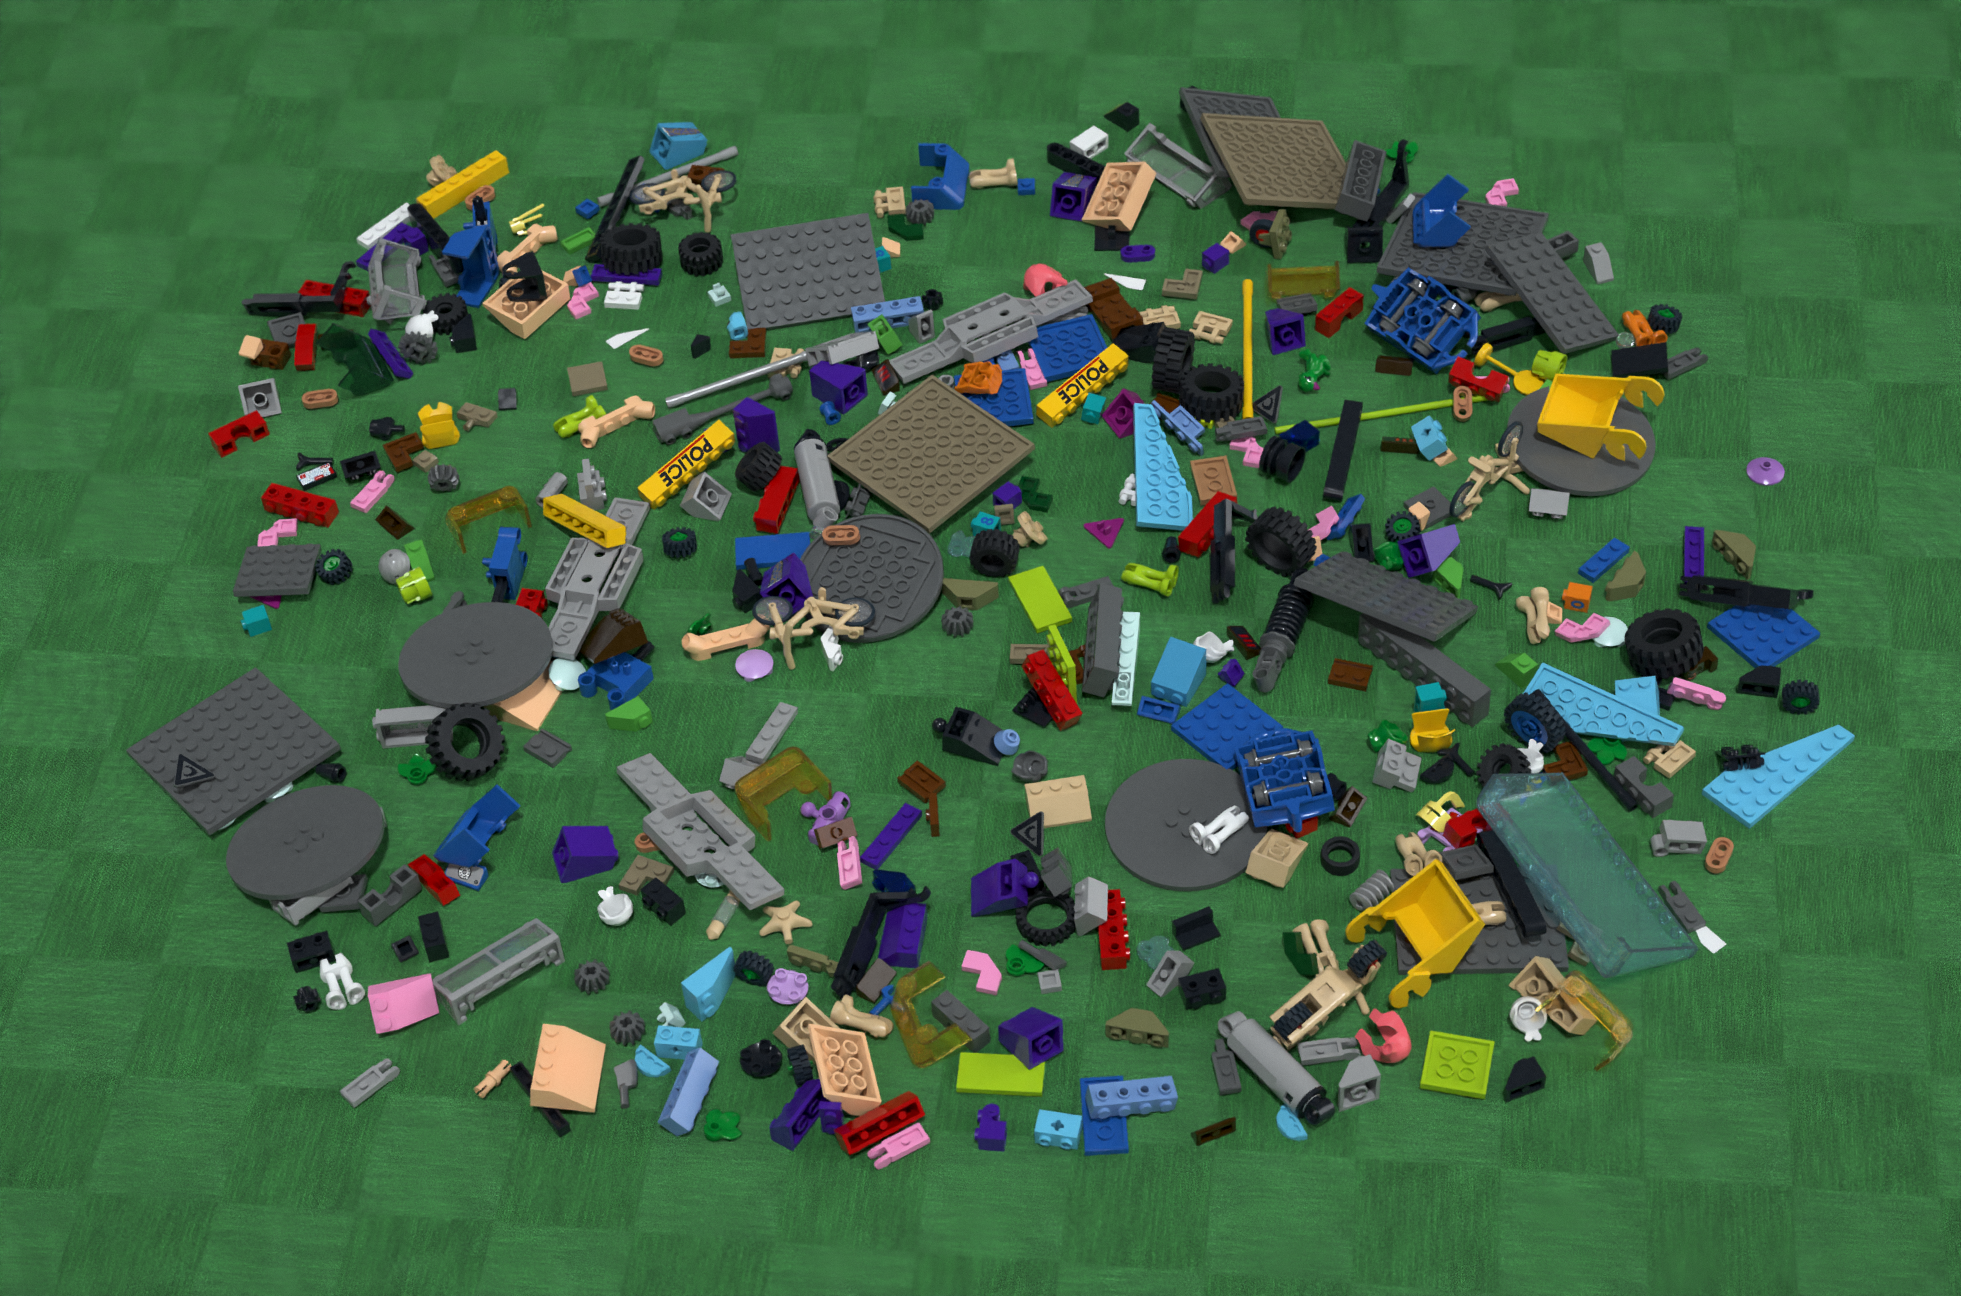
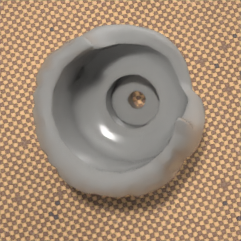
M399 549L388 550L379 560L378 568L380 575L386 582L397 586L396 579L404 576L410 570L408 555Z

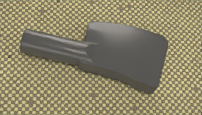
M1021 940L1018 944L1019 948L1033 955L1053 970L1063 968L1067 964V961L1046 949L1039 950L1024 940Z
M633 1059L614 1067L618 1089L620 1090V1104L623 1109L629 1107L628 1089L637 1085L638 1070L636 1061Z

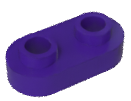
M1148 244L1125 246L1121 249V259L1127 263L1147 262L1155 258V248Z

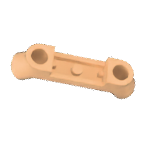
M538 224L532 225L527 230L528 237L511 252L504 250L497 257L499 270L502 271L505 264L527 252L533 251L535 253L544 244L556 242L558 240L556 227L553 225L544 227ZM511 267L506 272L514 274V272H518L517 267Z
M632 396L624 400L625 406L598 419H595L593 415L584 419L578 426V430L581 433V444L586 448H593L596 446L598 438L639 418L652 419L655 415L653 402L643 401L639 396Z
M758 615L762 619L767 620L764 616ZM754 618L749 624L701 636L687 633L682 638V648L690 652L692 659L702 661L710 659L713 652L747 644L748 649L758 647L764 643V635L769 631L770 625H764Z

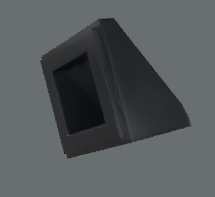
M696 335L690 345L693 359L711 350L709 336Z
M516 388L498 389L499 411L516 410L518 400Z
M410 935L391 944V948L400 963L419 954Z

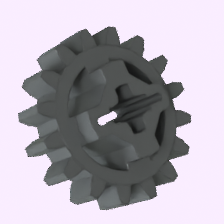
M411 331L410 335L405 333L404 337L401 336L398 345L399 353L404 354L403 358L408 357L409 362L414 360L416 364L419 361L422 364H425L426 361L430 363L432 359H435L438 347H436V342H432V337L427 338V334L421 335L420 331L417 334Z

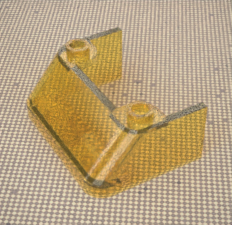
M1335 261L1333 266L1272 269L1271 264H1267L1265 269L1267 296H1271L1273 300L1282 298V296H1295L1311 293V295L1324 294V297H1334L1335 293H1338L1340 290L1339 261Z
M514 486L500 488L448 510L445 514L446 524L463 554L467 552L459 527L515 505L527 527H532L527 505Z
M788 747L738 779L735 783V793L749 821L767 841L771 840V827L768 820V812L764 806L795 787L800 793L809 794L817 789L828 801L832 799L831 781L798 747Z
M930 961L925 962L898 980L890 1006L891 1013L909 1057L918 1068L928 1067L972 1040L971 1036L957 1023L939 1033L931 1024L921 1026L911 998L945 978V975Z
M1573 970L1559 982L1535 1010L1537 1012L1542 1010L1562 990L1569 996L1576 998L1611 1033L1613 1040L1616 1042L1612 1049L1594 1067L1598 1071L1610 1063L1632 1039L1634 1026L1632 1021L1581 971Z

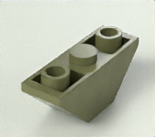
M1715 530L1712 539L1713 547L1725 557L1727 562H1730L1736 568L1739 574H1742L1747 580L1750 579L1756 545L1745 534Z
M1634 551L1630 557H1626L1623 567L1618 569L1614 579L1607 583L1605 588L1607 601L1636 597L1644 586L1646 570L1638 552Z
M944 578L942 594L956 608L961 606L962 609L968 608V610L977 611L999 597L998 582Z
M1130 1008L1106 1021V1037L1114 1040L1131 1041L1136 1044L1143 1043L1155 1047H1169V1032L1153 1011Z

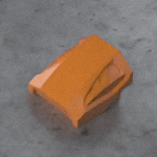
M990 361L965 364L960 380L954 389L959 393L995 394L1002 383V369L999 364L994 365Z

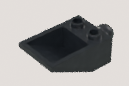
M1153 322L1122 328L1111 344L1114 343L1129 356L1128 360L1146 364L1153 363L1158 339L1166 325L1164 322Z
M955 707L948 724L943 718H936L932 722V729L936 733H943L942 750L999 766L1003 754L995 747L994 736L1003 729L976 712L960 707Z

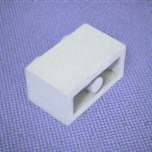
M1092 126L1070 141L1071 150L1090 159L1108 148V134L1096 126Z

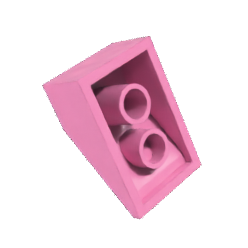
M431 973L368 986V999L377 1034L398 1030L439 1013Z

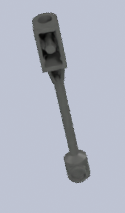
M1570 231L1548 239V242L1562 260H1568L1570 255L1578 251L1579 240ZM1457 286L1452 289V295L1468 305L1469 301L1477 296L1476 292L1480 290Z
M775 374L769 379L768 389L748 396V398L758 401L772 396L775 399L781 398L785 401L791 397L793 388L787 376L783 377L782 374ZM745 398L709 412L689 415L686 408L652 420L653 432L660 443L666 442L667 445H671L676 442V438L682 436L684 439L691 437L692 431L709 421V419L732 411Z

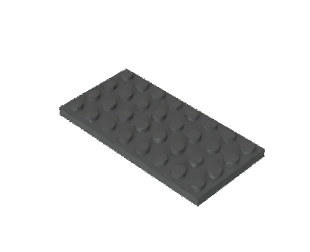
M1542 232L1487 245L1485 249L1487 254L1561 353L1565 354L1618 339L1619 334Z

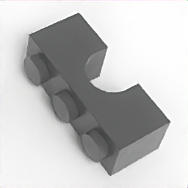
M1633 756L1615 766L1614 778L1629 792L1641 806V809L1654 818L1672 808L1674 794L1661 782L1653 786L1644 785L1643 782L1646 780L1647 768Z
M1057 847L1041 857V865L1044 868L1041 870V878L1054 897L1059 894H1066L1070 891V887H1072V867Z
M405 864L389 876L390 885L384 893L379 894L376 890L372 889L358 900L362 916L374 926L378 925L422 890L418 875Z
M948 990L931 1001L933 1017L946 1029L953 1025L960 1035L961 1042L973 1053H977L991 1042L989 1027Z

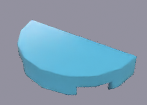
M640 1044L635 1052L637 1069L641 1074L648 1077H660L671 1071L670 1066Z
M1285 1104L1282 1105L1276 1117L1278 1130L1283 1136L1291 1140H1306L1307 1134L1298 1117Z

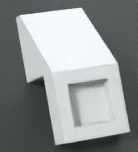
M829 626L821 637V646L829 669L834 671L837 665L841 664L843 654L841 645L837 644L839 637L833 634V628Z

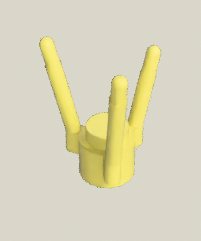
M544 204L509 221L513 235L518 234V237L528 235L527 231H523L526 229L524 224L542 217V214L525 220L523 218L544 207Z

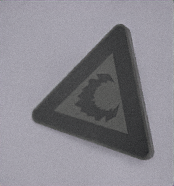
M1281 385L1277 386L1252 403L1254 411L1274 424L1278 420L1283 387Z
M178 754L173 785L175 788L214 779V773L185 755Z
M1040 811L1010 830L1014 837L1038 856L1043 855L1044 813Z

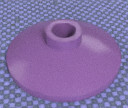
M1768 457L1753 459L1749 462L1746 469L1750 480L1764 486L1779 483L1785 474L1781 463Z

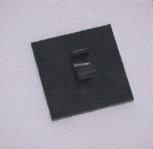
M1108 225V228L1095 226L1094 250L1121 251L1123 247L1129 246L1130 231H1116L1115 225Z

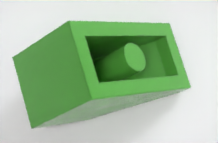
M882 314L868 323L870 329L876 332L877 339L887 354L895 352L903 345Z
M422 539L405 544L404 548L410 559L411 570L420 567L427 582L435 580Z
M1449 557L1433 571L1432 580L1445 592L1452 593L1456 598L1460 599L1463 566L1452 557Z
M1526 653L1509 654L1495 663V666L1521 689L1529 685L1538 670V664Z
M639 696L605 714L609 729L637 732L653 723L650 709Z

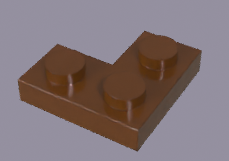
M766 328L748 329V339L746 341H730L729 357H765Z
M416 432L383 444V449L396 472L412 467L413 463L408 454L424 448Z
M1570 741L1557 744L1553 752L1558 761L1543 765L1542 769L1549 785L1588 775L1585 763L1578 750Z

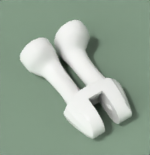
M342 953L335 955V964L330 965L327 958L320 961V977L323 982L328 983L330 992L326 995V1004L329 1008L335 1010L344 1009L347 1006L337 980H342L346 997L351 1005L358 1003L365 995L363 986L359 983H353L350 975L353 971L352 965Z

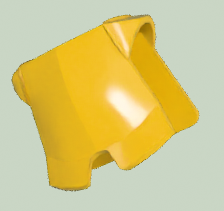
M438 402L437 409H432L430 404L421 408L418 415L423 424L420 426V430L422 432V443L426 448L433 449L450 446L459 441L460 434L452 420V406Z
M1448 708L1412 714L1414 728L1410 733V742L1416 751L1435 753L1450 747L1453 740L1452 733L1455 729L1449 731L1445 724L1449 713Z

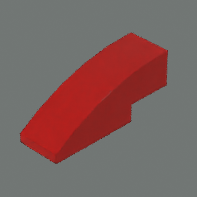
M298 324L294 366L297 371L315 370L316 324Z
M425 854L407 864L418 875L421 884L443 906L460 896L455 883L445 875L440 866Z

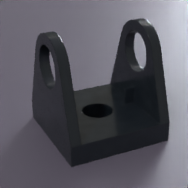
M1382 225L1359 228L1346 226L1347 263L1380 262L1383 256ZM1362 242H1369L1370 246L1362 248L1360 244Z
M533 251L527 252L503 266L502 273L505 278L524 279L508 288L506 294L510 301L526 302L547 299L543 272ZM511 267L520 269L516 274H508L506 272ZM515 290H522L524 292L519 297L510 295Z

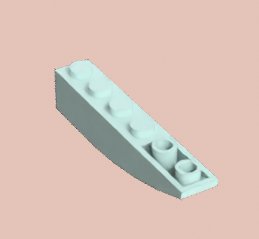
M1123 612L1122 620L1120 621L1122 631L1119 636L1121 638V645L1118 650L1120 652V659L1117 664L1120 669L1118 677L1114 678L1112 705H1132L1140 635V612Z

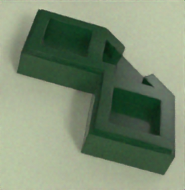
M904 214L887 215L888 229L893 234H899L906 241L924 239L922 223L905 225Z
M1022 476L1018 487L1021 489L1024 503L1030 510L1048 513L1053 500L1052 495L1037 492L1040 479Z
M1301 931L1283 932L1285 954L1299 974H1319L1317 954L1303 951Z

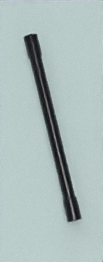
M1540 689L1532 692L1535 694V698L1540 696L1542 697V702L1547 700L1549 702L1548 706H1552L1550 700ZM1560 716L1558 719H1563L1564 721L1563 726L1566 728L1564 732H1566L1565 736L1616 794L1624 807L1629 812L1634 811L1639 804L1620 785L1565 719Z

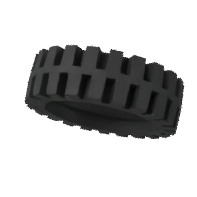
M1042 887V891H1039L1038 888L1033 889V894L1029 891L1028 905L1016 908V922L1019 933H1021L1024 939L1027 938V941L1030 943L1034 940V944L1037 946L1042 942L1043 947H1048V943H1051V946H1056V941L1061 944L1064 942V938L1068 940L1070 934L1073 935L1076 928L1073 898H1069L1068 893L1064 895L1059 894L1054 897L1050 889L1046 890V887ZM1054 904L1066 912L1067 918L1058 927L1039 929L1027 921V914L1036 906Z

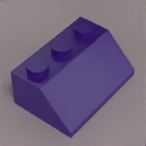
M746 397L733 409L738 448L743 452H747L756 444L765 442L776 452H779L780 445L775 411Z
M911 903L887 912L878 958L882 959L889 966L919 968L928 919L925 903Z
M820 1079L806 1081L802 1087L796 1090L793 1099L784 1105L782 1113L770 1124L769 1130L772 1141L793 1151L820 1117L819 1102H829L823 1096Z

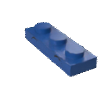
M1362 494L1347 499L1337 514L1339 520L1330 528L1331 532L1326 537L1328 540L1338 539L1345 534V529L1353 522V517L1362 508L1361 505L1365 500Z
M1614 537L1578 569V574L1594 583L1629 552L1630 547Z

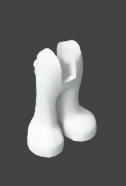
M1234 805L1223 811L1206 826L1199 822L1193 823L1189 826V832L1199 846L1203 844V848L1207 853L1214 854L1220 849V844L1225 839L1244 827L1249 820V816L1245 812L1239 814L1240 808ZM1224 827L1222 830H1220L1219 832H1217L1216 834H1214V833H1215L1216 831H1218L1220 828Z

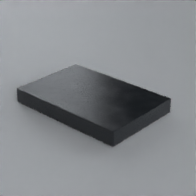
M1662 342L1612 350L1613 377L1627 378L1628 376H1644L1669 372L1667 343Z

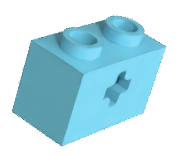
M1430 415L1411 427L1420 452L1429 461L1448 450L1445 443L1447 439L1441 432V424L1438 420L1434 421Z
M658 1025L654 1041L657 1057L685 1060L688 1052L699 1047L702 1048L703 1044L700 1029Z
M1039 1109L1034 1130L1035 1143L1042 1146L1051 1145L1063 1149L1078 1150L1083 1129L1082 1116Z

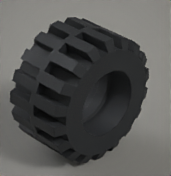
M695 232L692 235H687L679 243L678 251L681 267L688 274L706 276V274H713L712 272H716L718 268H721L723 253L720 239L716 238V235H711L709 232Z
M760 442L748 450L737 465L735 478L753 492L760 490L775 476L781 465L782 457L768 444Z
M999 529L982 530L974 537L969 556L970 564L979 573L985 574L988 577L998 578V576L1005 577V575H1010L1015 570L1020 546L1017 539H1014L1013 535L1007 534L1006 531H999Z

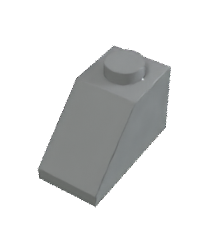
M1602 242L1585 246L1583 262L1596 284L1614 281L1609 254Z
M932 310L925 311L908 319L909 332L919 344L935 337Z
M1167 950L1146 985L1160 997H1164L1178 986V978L1188 975L1194 962L1181 951Z

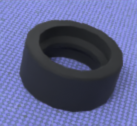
M1338 836L1328 839L1323 844L1321 864L1325 871L1336 876H1347L1358 868L1360 850L1355 841L1347 837ZM1335 850H1344L1352 855V859L1339 863L1331 860L1328 854Z

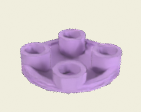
M753 649L742 653L737 658L735 667L736 671L744 677L745 681L752 682L757 678L772 674L774 662L768 652Z
M783 968L777 969L775 975L768 981V994L774 1001L780 1004L790 1005L804 999L808 993L807 976L796 971Z

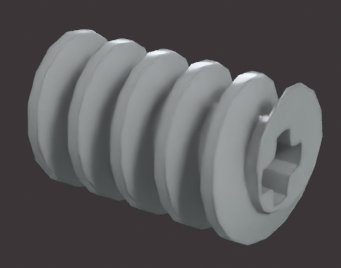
M1378 869L1376 873L1372 874L1371 878H1368L1360 888H1357L1350 895V902L1359 911H1364L1368 907H1375L1378 905V902H1382L1384 897L1389 895V892L1394 891V885L1389 876L1384 871Z

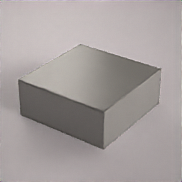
M1058 969L1037 973L1041 994L1062 991Z

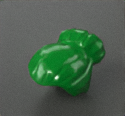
M1398 540L1395 542L1387 541L1378 548H1373L1375 559L1381 566L1386 568V571H1396L1403 567L1404 562L1401 557Z
M1385 719L1381 721L1378 728L1373 729L1367 735L1375 752H1379L1388 739L1403 745L1406 744L1408 739L1407 735L1399 729L1397 724L1390 723Z

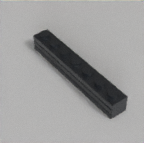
M522 1061L510 1067V1071L514 1079L530 1098L533 1076L523 1065ZM537 1107L559 1137L571 1131L568 1121H566L558 1109Z

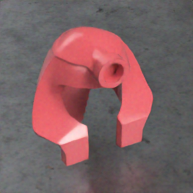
M1033 264L1024 274L1023 288L1031 291L1036 297L1045 293L1044 287L1046 282L1052 283V289L1062 285L1066 286L1068 282L1062 278L1058 271L1050 266Z
M1373 1009L1368 1017L1377 1024V1028L1381 1032L1382 1037H1384L1385 1043L1383 1046L1374 1045L1372 1038L1367 1032L1360 1029L1355 1038L1359 1041L1364 1056L1371 1054L1374 1060L1384 1063H1396L1403 1060L1411 1051V1039L1402 1019L1395 1011L1381 1013L1377 1009Z

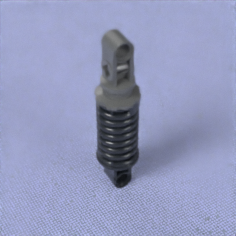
M1305 568L1295 570L1289 584L1280 588L1268 623L1260 637V656L1252 673L1260 692H1268L1274 688L1278 674L1281 672L1282 664L1285 663L1287 657H1291L1294 654L1295 645L1308 613L1314 604V597L1310 591L1294 585L1295 578L1308 571Z

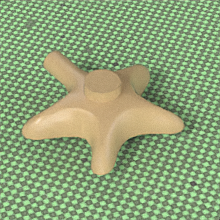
M793 901L784 907H764L763 912L772 919L761 928L759 934L765 936L769 933L780 931L783 933L785 944H791L793 942L791 934L793 928L811 927L813 924L811 920L795 914L800 903L799 901Z

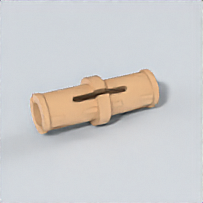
M502 1060L474 1088L475 1093H478L483 1088L478 1094L479 1097L484 1098L510 1072L511 1064L503 1069L509 1063L508 1061Z

